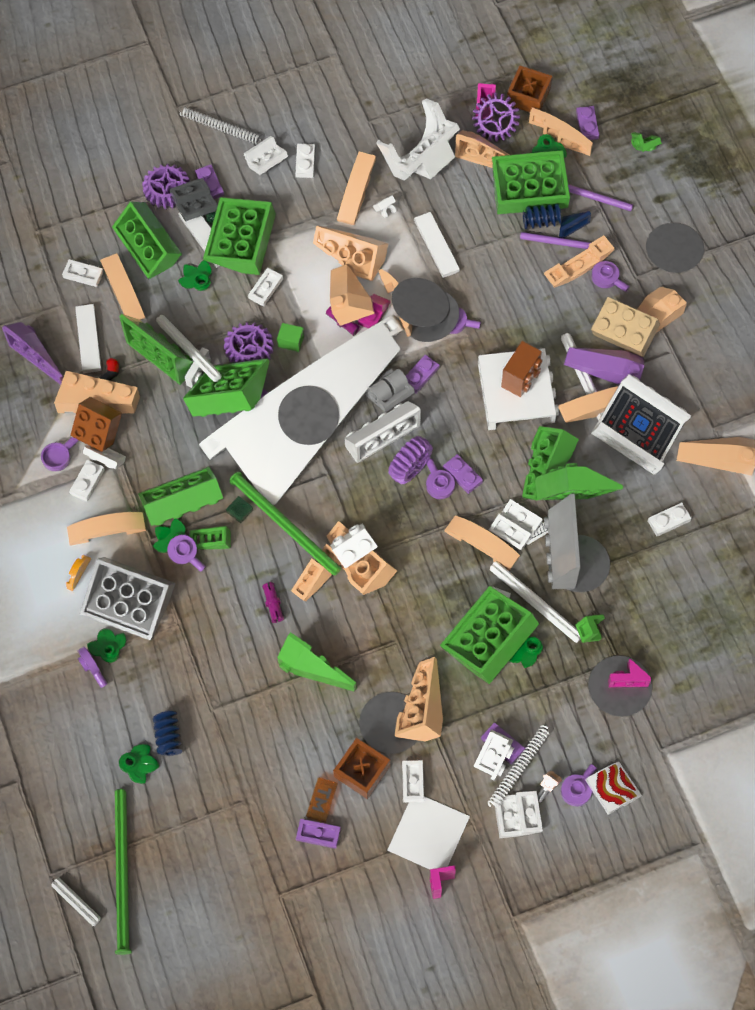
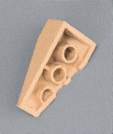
M462 130L456 135L455 157L492 168V157L509 155L474 132Z
M316 226L313 244L337 259L338 263L342 266L348 264L355 276L370 281L374 279L385 261L388 243L327 227Z
M348 264L331 270L330 304L332 314L341 326L374 314L371 297Z
M659 287L646 296L637 310L658 319L660 323L658 332L684 314L687 302L675 290Z
M743 437L680 442L676 461L752 475L755 468V440Z
M339 521L327 534L330 544H332L340 530L346 533L349 532V529ZM374 550L346 569L341 563L342 568L348 575L349 582L363 595L386 586L397 572L393 566Z
M432 657L419 662L411 682L412 690L410 695H406L404 699L406 703L403 712H399L397 717L396 737L428 741L441 736L443 714L437 658Z

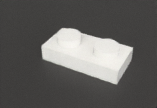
M297 144L296 177L313 178L315 144Z
M68 260L62 275L65 279L98 287L104 272L103 268Z
M267 268L248 294V298L265 306L282 282L283 275Z
M202 347L199 352L211 362L209 350ZM193 362L185 376L186 385L191 388L199 380L203 372L195 362Z
M87 445L83 450V454L89 456L92 460L100 461L107 467L114 469L121 466L126 456L109 448L101 452Z
M87 460L71 487L70 494L88 501L105 470L104 467Z
M683 503L648 518V523L656 536H660L691 521V517Z
M423 760L402 761L403 803L424 802Z

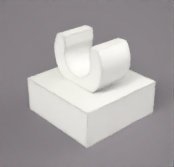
M392 195L373 205L376 212L381 210V214L385 218L388 217L387 208L392 213L396 212V208L391 205L396 201Z

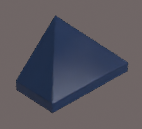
M587 211L563 216L559 238H566L588 225L591 219V212Z

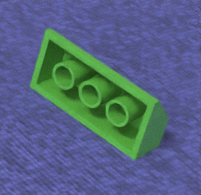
M130 201L112 226L148 279L173 267L182 255L145 202Z
M210 467L138 493L151 526L161 525L171 518H180L186 512L198 511L202 506L207 504L213 505L218 503L220 499H223L217 479Z

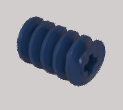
M550 204L547 205L546 209L544 205H541L539 210L537 206H533L532 211L529 206L526 207L525 212L523 210L525 229H527L528 224L534 229L535 223L538 224L539 228L542 227V223H545L546 228L549 227L550 222H552L553 227L556 226L557 221L561 225V212L558 204H555L554 208Z
M176 711L161 712L152 718L153 723H155L153 727L156 731L154 735L157 738L155 743L158 746L156 751L160 755L174 756L183 752L182 749H176V747L182 745L180 741H175V739L181 737L180 734L174 733L180 729L179 726H173V724L179 722L177 718H172L177 715Z

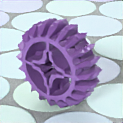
M494 93V99H491L490 94H488V101L481 98L484 104H476L480 110H473L474 113L478 114V116L472 117L473 120H478L473 125L474 127L480 126L477 133L484 131L482 134L483 138L488 134L489 141L492 140V136H495V142H498V136H501V139L504 141V134L511 137L510 129L516 132V129L512 126L513 124L519 125V122L514 121L520 118V115H514L519 109L512 108L516 103L512 102L509 104L510 97L506 101L503 100L504 94H501L500 99H497V93ZM494 103H501L509 110L500 112L496 109ZM489 105L491 114L482 120V113ZM493 109L495 110V113H497V115H502L498 121L500 126H498L495 120H490L494 117ZM511 115L509 125L503 130L502 120ZM493 123L496 125L498 132H491L483 125Z
M168 163L163 167L160 164V168L153 167V171L148 170V175L144 176L142 183L143 193L152 206L156 204L158 209L161 206L165 210L167 206L173 209L175 202L170 189L190 182L186 171L183 172L181 167L177 168L175 164L170 167Z
M246 322L244 326L239 323V328L233 326L232 332L228 331V337L224 339V350L226 351V357H229L231 363L267 358L270 360V354H273L272 347L274 342L267 328L263 329L261 324L256 327L255 322L252 325ZM258 339H260L263 342L262 347H260L257 343ZM235 344L239 345V353L234 349Z
M421 436L412 438L393 457L394 459L390 463L388 474L400 484L410 482L430 459L433 450L432 445Z

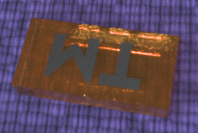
M318 777L306 814L307 818L326 823L338 786L337 782Z

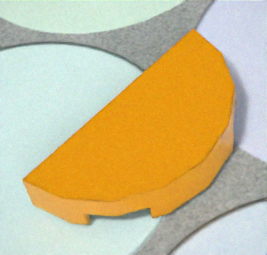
M82 555V559H76L69 571V574L72 576L69 582H66V587L71 591L75 589L91 560L86 555Z

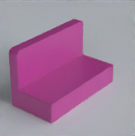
M455 866L430 869L429 879L433 899L441 898V881L455 879Z

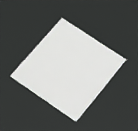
M425 796L424 802H409L387 851L428 869L448 867L470 816Z

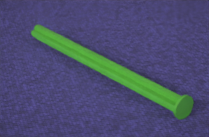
M236 472L232 475L229 481L231 485H236L332 575H337L340 572L341 567L242 477L241 472Z
M125 789L115 790L117 950H115V954L126 955L132 953V950L129 949L127 803Z

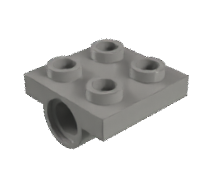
M389 369L374 381L364 395L384 412H387L415 392L400 369L395 371Z

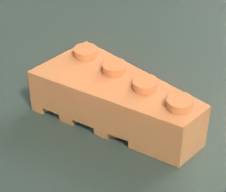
M66 371L54 404L58 413H76L78 404L92 397L122 413H135L140 395L138 388Z

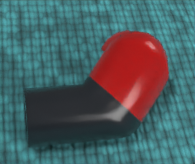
M115 358L107 360V372L101 375L100 379L110 381L118 375L119 362Z

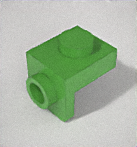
M637 132L631 133V143L636 150L642 152L652 151L656 149L657 145L662 144L658 136L651 135L643 139L642 134Z

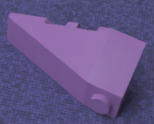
M22 322L4 325L2 329L8 345L61 385L63 376L35 334L36 331L30 325L26 326Z
M569 347L564 365L620 385L621 381L628 374L637 377L639 380L641 379L644 360L643 357L628 351Z

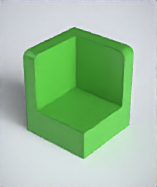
M282 323L277 337L278 347L299 352L304 339L303 327Z
M604 615L586 616L576 624L582 643L602 639L597 624L605 619Z

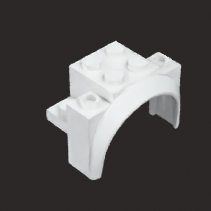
M429 99L422 101L426 114L425 132L419 144L410 153L399 157L393 144L390 143L388 145L380 140L376 142L392 174L404 181L413 172L431 179L455 158L448 141L454 137V134L460 128L457 123L446 120L439 103Z

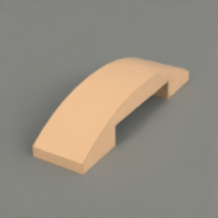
M603 235L590 243L588 249L562 265L558 263L544 272V275L554 288L564 285L585 274L597 263L603 261L614 251V247Z
M378 270L387 293L394 291L399 283L386 271ZM400 318L407 337L411 336L413 325Z
M122 512L82 520L68 526L67 530L69 543L72 546L87 543L91 538L126 532L127 535L144 532L146 527L143 512Z
M454 516L445 529L446 533L459 541L464 540L492 557L493 562H499L508 571L511 570L520 557L513 548L481 526L459 516Z

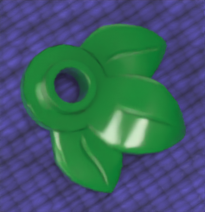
M548 134L539 137L537 145L531 152L563 150L564 158L567 156L565 147L561 143L555 142L554 138ZM547 140L549 145H545L543 141Z
M203 260L198 268L187 264L184 265V277L178 280L182 287L187 289L195 288L198 291H204L210 287L211 281L209 277L212 270L207 261Z
M174 519L170 528L155 527L158 541L154 543V549L158 552L166 553L172 538L178 535H185L186 528L183 523L178 519Z
M103 628L97 635V641L89 642L87 647L93 656L101 657L104 661L112 663L119 658L120 650L126 645L127 640L124 633L115 636L110 629Z
M536 637L527 638L509 662H521L524 668L532 666L537 661V655L543 650L542 642Z
M146 744L134 746L130 753L123 754L119 759L120 769L128 773L133 782L145 784L146 774L154 772L159 768L157 760L149 755L151 747ZM130 759L133 764H126V760Z

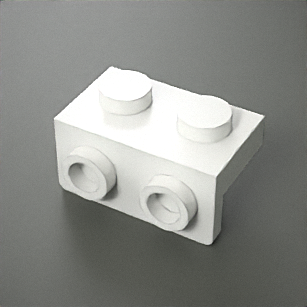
M269 136L244 153L249 168L259 175L267 172L268 169L281 163L283 159L288 157L286 150L276 144L273 136Z
M363 523L354 525L346 535L336 537L331 544L332 551L345 569L378 547Z
M491 729L474 767L492 775V780H495L497 775L501 777L506 766L502 763L505 757L510 758L514 750L511 747L513 740Z

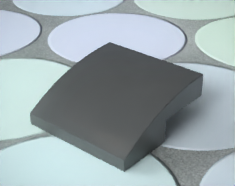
M203 178L170 189L172 198L185 222L217 210L218 205L211 196L210 188Z

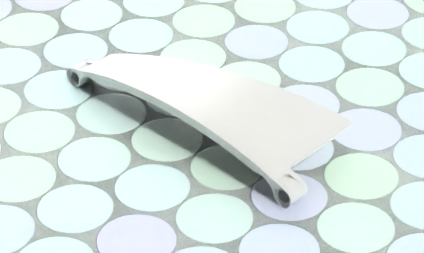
M394 315L375 324L273 389L257 402L254 409L251 411L244 410L204 439L199 446L209 460L227 449L255 489L272 505L277 504L326 442L325 440L315 445H303L294 442L285 435L278 420V410L283 398L290 391L303 386H313L326 391L337 405L339 412L338 427L367 389L398 354L400 347L393 337L404 330V328Z

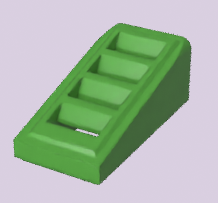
M226 526L190 530V537L196 543L197 550L231 548V531ZM197 535H200V543L197 544Z

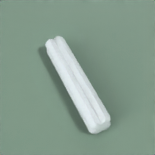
M60 878L53 881L52 887L92 926L99 923L101 917Z

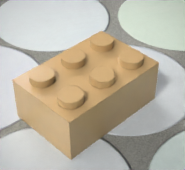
M607 297L591 331L598 338L644 357L660 323L655 317Z

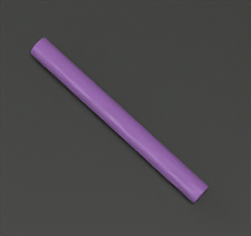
M568 184L570 193L624 210H632L633 204Z
M521 232L520 239L582 249H588L590 242Z

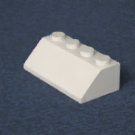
M409 401L404 404L400 403L392 411L381 414L375 421L364 424L360 430L350 432L345 438V447L354 460L359 463L420 427L421 409Z

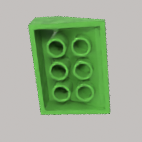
M563 150L492 157L497 215L523 212V210L525 212L527 206L531 208V211L533 206H537L539 210L541 205H544L546 209L547 205L550 204L552 208H554L555 204H558L560 209L568 208L570 194Z
M220 197L203 259L240 273L260 275L276 215L272 202Z
M121 314L119 318L126 343L181 385L185 381V376L194 361L187 354L184 355L174 343L170 344L163 334H157L150 324Z
M269 359L216 365L214 367L222 376L217 382H214L204 372L183 397L192 416L204 417L210 414L220 415L227 412L235 413L237 411H251L254 409L261 398L270 362Z
M578 463L566 464V466H560L558 469L542 472L541 476L535 477L537 500H563L570 494H575V499H591L623 489V485L585 466L578 467Z
M489 586L440 646L472 673L490 684L539 623L530 611Z

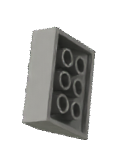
M570 494L550 508L547 517H544V529H548V535H545V546H549V553H546L547 565L550 564L551 570L548 571L547 576L548 583L552 584V589H574L580 570L575 494Z
M106 557L98 558L79 614L151 641L169 604L175 583Z

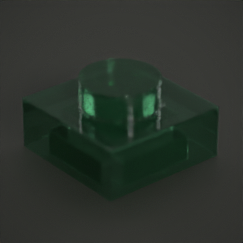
M239 496L226 509V512L239 523H242L253 511V507Z

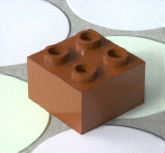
M519 66L507 92V98H511L509 104L515 102L516 105L513 107L527 112H531L532 107L542 110L551 89L552 76Z
M521 341L503 369L501 387L519 397L524 392L527 393L532 385V379L537 378L541 372L539 367L543 361L541 359L542 351Z
M89 397L78 404L70 436L103 452L114 444L122 412Z
M356 738L333 770L334 777L368 799L390 768V759Z

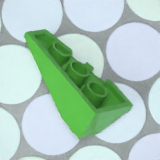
M539 426L531 446L533 456L528 462V465L531 467L529 474L525 478L523 498L537 501L535 477L541 476L542 472L564 466L572 457L579 440L578 438L563 429Z
M291 632L289 633L277 657L278 664H280L279 667L286 673L290 671L294 675L350 691L357 689L356 682L339 668L335 666L331 668L330 663L324 656H316L310 650L312 648L310 645Z

